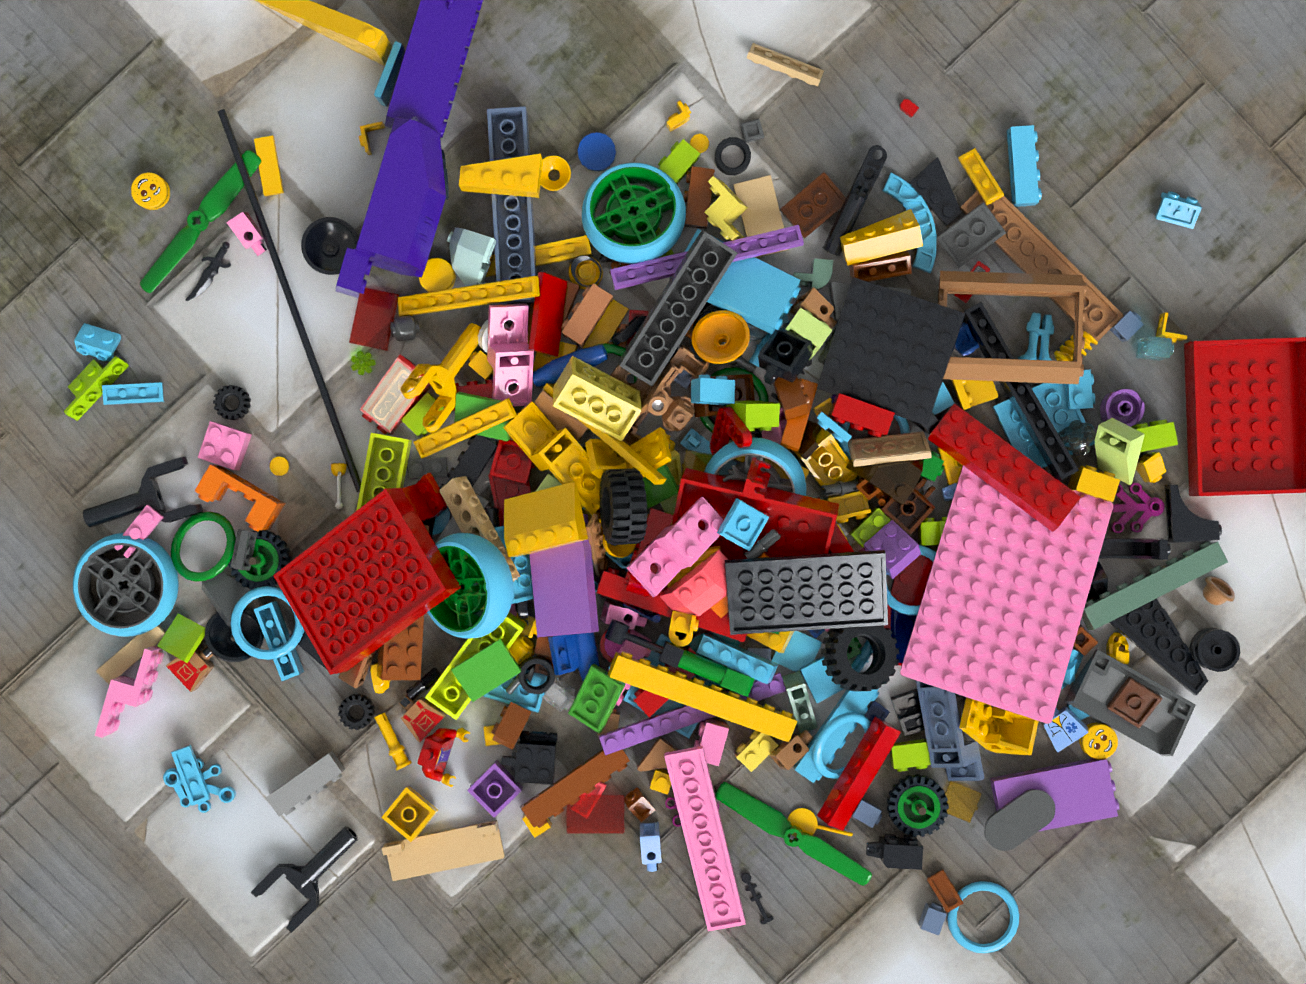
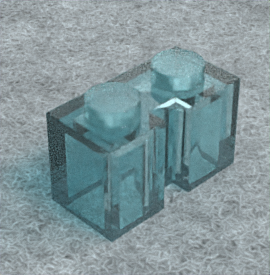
M1150 336L1139 339L1136 359L1160 361L1170 358L1174 352L1172 339Z

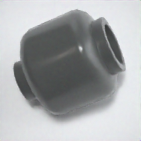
M411 315L395 317L393 322H390L391 335L397 341L414 340L416 333H419V323L414 321Z

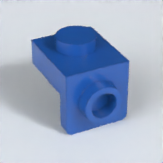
M964 322L962 323L955 349L962 356L972 354L975 349L979 348V344L973 339L968 325Z

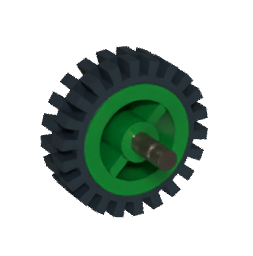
M259 530L257 532L253 557L249 559L250 571L234 569L231 567L230 561L228 566L232 569L231 575L235 576V580L242 583L243 587H249L252 590L257 587L276 586L278 583L273 575L289 564L291 556H289L290 549L286 547L287 543L282 541L281 537L275 535L274 532Z
M914 774V776L908 775L905 779L901 778L898 784L895 783L893 790L889 791L890 796L887 798L889 817L894 825L905 834H911L913 837H917V835L925 837V834H933L932 831L935 829L938 831L940 824L943 825L945 823L944 818L948 816L947 809H949L948 799L944 790L933 779L924 775L919 776L918 774Z

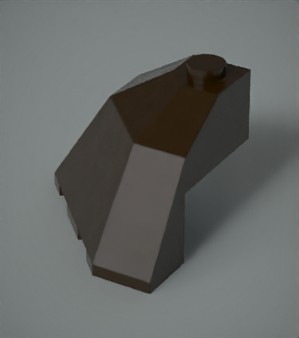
M851 459L846 468L858 477L871 483L894 501L904 505L922 474L924 459L856 467L853 466Z

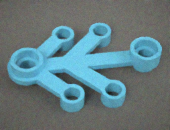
M197 758V761L200 763V769H202L204 762L202 759ZM219 764L212 765L209 770L202 773L204 780L221 774L222 767ZM213 767L218 768V773L213 772ZM177 768L168 769L163 775L164 783L169 787H174L182 807H189L191 805L190 801L189 804H185L183 801L184 798L188 799V796L183 789V783ZM171 774L176 775L175 781L171 779ZM206 783L209 793L218 795L222 802L229 803L234 800L236 796L234 788L230 786L220 788ZM226 791L231 792V797L226 796ZM209 801L199 803V811L202 813L208 812L211 809V803ZM203 803L207 805V810L202 808Z

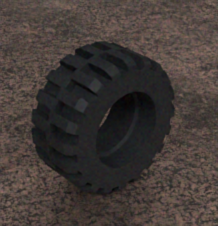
M635 468L606 470L601 477L599 493L601 526L605 540L611 545L639 544L644 539L647 528V502L643 477L640 471Z
M885 625L830 629L827 632L829 637H825L823 640L825 648L821 649V654H824V660L821 661L823 666H827V670H825L827 676L833 677L831 681L835 684H840V688L850 691L877 690L881 688V684H887L890 681L889 676H894L896 672L894 666L899 664V659H896V656L900 654L899 648L895 646L898 642L896 637H891L893 632L890 628H884ZM856 636H862L867 639L873 651L872 663L862 673L855 671L847 658L848 646Z

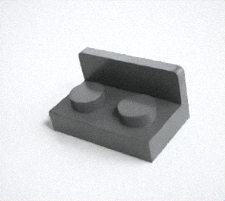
M238 529L231 567L250 571L249 559L253 557L257 532Z

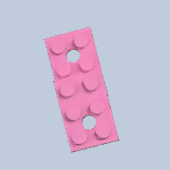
M527 304L489 305L487 361L493 368L492 399L503 401L509 398L511 403H513V407L526 406L532 402L534 351L529 349V344L527 343L529 306ZM507 320H512V326L507 329L504 328V323ZM517 383V388L514 391H508L510 384Z
M704 497L699 498L674 525L664 528L627 569L652 597L657 596L681 569L692 566L720 536L717 531L724 520ZM699 520L704 521V530L698 527ZM652 563L656 564L658 567V572L656 574L652 573L650 570V566Z
M157 645L144 649L136 679L124 675L111 679L95 736L103 738L118 730L120 725L118 718L120 712H123L125 704L137 707L151 699L153 694L151 687L158 677V671L156 670L158 664L163 660V649Z

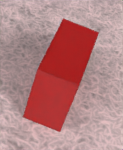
M904 99L899 105L900 110L910 118L919 109L909 99Z

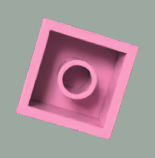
M210 421L198 458L232 470H240L252 434Z
M710 718L700 722L698 729L700 738L695 740L694 747L703 746L707 763L719 766L729 727L725 722Z

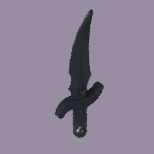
M223 242L215 257L207 256L201 259V261H211V263L203 270L200 280L186 298V301L198 297L211 285L214 276L218 274L219 267L229 268L231 266L230 263L223 264L221 262L228 251L227 249L230 247L228 242Z

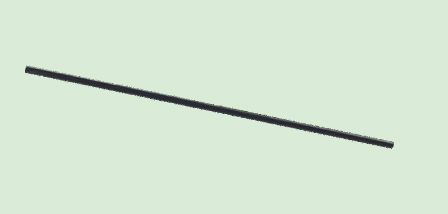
M225 109L219 110L218 115L356 492H360L361 480Z

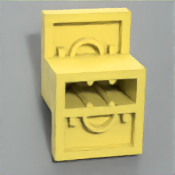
M713 176L708 181L712 185L710 189L720 197L705 211L708 215L707 220L714 227L716 226L721 229L720 234L726 240L732 241L745 238L732 223L748 207L722 180Z

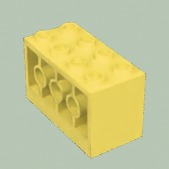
M574 356L571 357L553 387V407L620 441L624 439L642 410L639 390Z

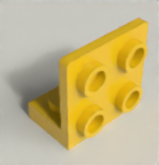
M951 379L959 404L963 410L998 398L993 381Z

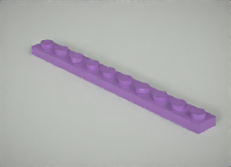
M796 225L724 242L723 244L738 253L733 260L735 262L803 246L804 241L800 227ZM688 251L610 269L614 289L618 290L672 277Z
M775 673L769 684L755 680L748 697L760 701L785 692L786 689L781 673ZM740 694L741 698L747 699V696H743ZM684 705L599 735L604 754L608 755L715 717V715Z

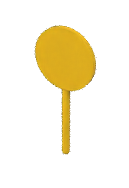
M806 808L795 809L788 816L791 826H798L802 832L813 835L816 829L853 836L852 832L818 825L815 814Z

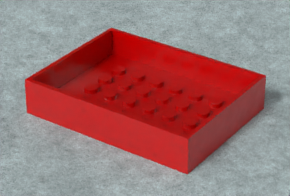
M1306 337L1211 340L1185 343L1189 496L1306 493Z
M689 468L685 469L680 482L672 525L701 497H704L724 520L737 498L769 517L757 540H761L772 529H775L780 534V539L768 548V552H765L769 557L828 554L838 515V503L770 487L766 489L764 500L742 495L745 486L744 481L728 480L723 482L722 479L725 478L723 476ZM699 520L698 527L701 530L705 529V523ZM721 535L710 546H720L721 552L728 560L747 559L744 553L748 550Z
M385 488L273 575L330 675L347 672L461 588L402 488Z

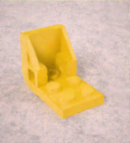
M661 427L629 446L656 470L672 460L666 433ZM590 439L585 442L591 473L601 479L603 473L609 469L634 468L603 440Z
M966 697L959 728L986 750L1004 754L1032 755L1039 721Z

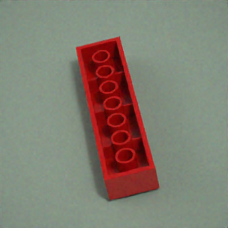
M955 403L928 437V440L1052 532L1061 525L1081 498Z
M609 567L608 570L603 571L596 593L670 618L672 617L673 610L660 598V594L668 589L667 586L657 596L652 597L649 594L648 597L626 591L627 584H624L626 576L619 574L620 570ZM709 608L702 615L696 616V620H699L698 627L741 642H744L747 634L730 635L729 612L720 618Z

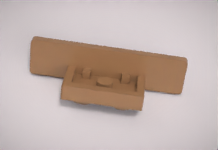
M593 514L586 526L591 546L595 574L600 576L603 570H606L608 560L606 559V550L603 546V535L600 529L601 523L599 522L598 514Z

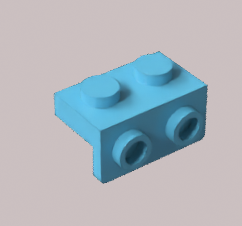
M84 323L74 340L76 350L82 355H90L101 361L110 362L114 358L113 353L121 340V334Z
M1091 369L1084 370L1083 377L1079 378V384H1066L1068 410L1093 408V404H1095V394L1092 393L1094 376L1091 374Z

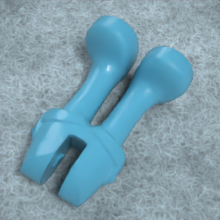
M1032 313L1026 327L1027 332H1029L1028 349L1018 359L1052 360L1049 356L1050 335L1054 333L1052 315H1044L1042 327L1039 329L1041 314ZM1041 336L1040 354L1037 359V342L1038 337Z

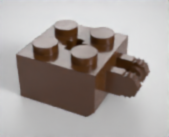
M924 477L916 484L915 489L904 503L905 505L910 504V512H904L903 505L890 497L886 504L880 507L881 511L909 536L935 508L927 500L936 489L933 485L923 495L918 492L927 481Z

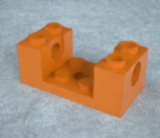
M214 464L209 465L195 489V492L199 494L198 497L206 502L221 501L228 488L235 492H243V497L252 502L255 500L256 502L245 521L249 523L248 526L257 532L259 530H270L286 504L225 467Z

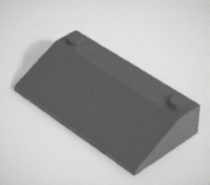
M1098 649L1095 650L1072 684L1064 701L1161 756L1174 755L1196 704ZM1129 676L1163 698L1140 729L1107 708L1109 702Z

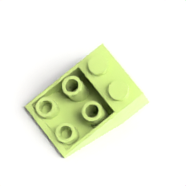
M1114 418L1099 424L1095 437L1098 469L1113 473L1115 478L1131 485L1145 434Z

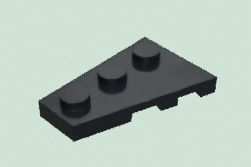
M938 157L909 182L911 187L921 195L927 206L945 226L962 213Z

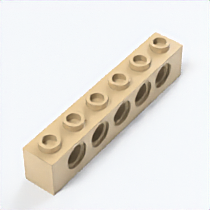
M467 477L451 479L439 491L461 532L481 536L494 544L505 557L514 582L520 577V574L511 558L508 557L506 548Z

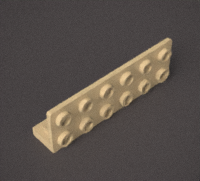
M497 820L417 836L412 842L408 839L385 843L382 847L383 856L387 855L393 881L503 859L505 857Z

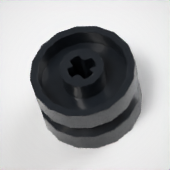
M1213 627L1198 631L1190 643V654L1199 666L1215 672L1227 671L1234 667L1241 653L1240 644L1234 635L1228 631Z

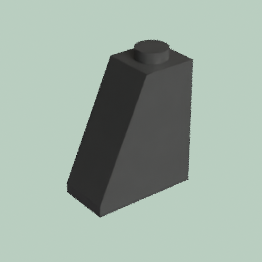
M223 572L214 578L202 581V590L226 625L231 627V614L236 603L251 589L243 587L241 583Z

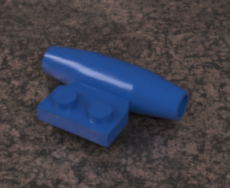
M602 344L579 349L550 361L533 372L535 386H545L546 383L555 384L572 356L596 367L608 359L605 347Z
M594 632L548 637L555 675L573 672L578 668L583 682L591 665L596 664L599 666Z

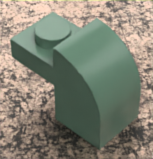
M814 258L811 274L794 272L792 276L800 279V286L806 287L807 284H810V289L814 287L818 291L829 282L832 276L833 260Z

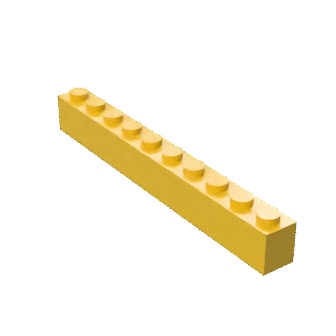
M622 651V653L616 652L607 673L610 678L783 741L789 742L797 724V720L791 712L782 710L781 713L776 711V707L765 703L762 706L757 704V700L750 697L743 699L740 697V694L731 690L729 693L722 691L723 688L718 685H705V681L694 677L691 680L686 678L687 675L682 672L676 671V673L668 671L669 668L660 664L657 667L653 666L651 661L640 658V660L634 659L632 654Z

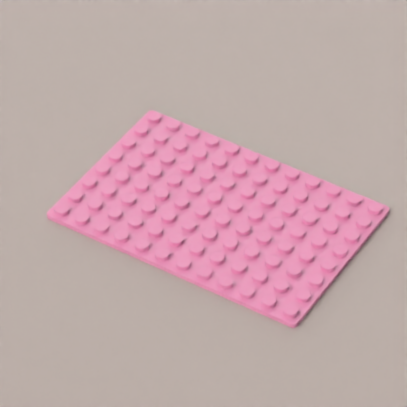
M962 466L900 674L904 677L1046 724L1051 723L1113 510V503L1074 491L1081 498L1061 525L1052 532L965 466Z

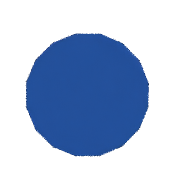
M599 132L590 133L579 143L578 157L581 164L588 170L604 171L614 162L616 155L615 145L607 135Z

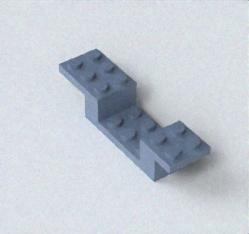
M916 681L931 767L946 768L948 781L983 780L984 773L978 742L964 741L962 730L959 728L960 718L955 693Z

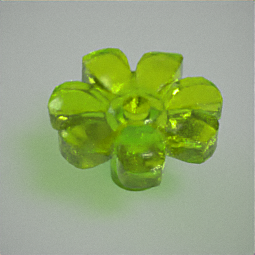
M358 351V357L352 356L351 361L355 363L351 366L352 370H358V374L362 376L365 374V371L370 374L373 371L370 366H375L376 364L375 360H370L372 354L367 352L364 355L363 351Z

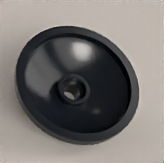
M324 217L314 221L307 227L302 237L301 250L305 261L312 269L325 275H338L347 248L356 249L359 238L354 228L346 221L335 217ZM332 245L334 250L328 251L326 247Z
M244 609L240 622L241 631L244 638L251 645L260 649L263 644L264 635L258 619L252 611ZM216 612L209 619L205 629V642L211 653L227 662H242L253 657L244 652L235 641L231 640L233 637L231 627L227 626L219 613Z

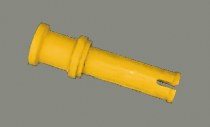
M384 712L374 717L388 745V754L392 756L396 764V770L411 764V760H408L404 752L405 747L402 744L400 745L386 713Z

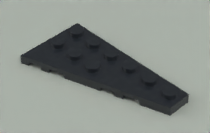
M1157 598L1109 622L1193 695H1198L1209 681L1197 661L1190 654L1188 646L1182 641L1179 636L1180 633Z

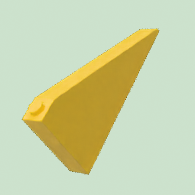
M255 0L383 66L386 65L393 46L383 31L366 22L310 0Z

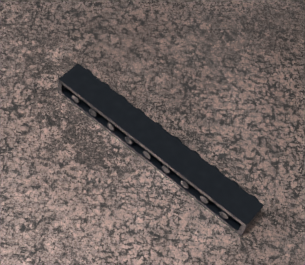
M982 302L964 311L966 313L964 322L968 325L973 338L979 344V348L985 358L1014 359ZM999 381L1053 476L1061 481L1079 471L1029 383Z

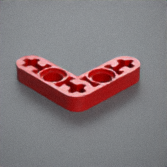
M731 407L719 408L710 441V451L713 456L729 443L730 437L739 448L750 447L752 444L751 432Z

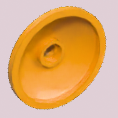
M727 310L715 311L705 315L698 321L692 332V345L695 352L701 359L713 364H724L737 359L746 350L750 340V331L746 321L737 313Z

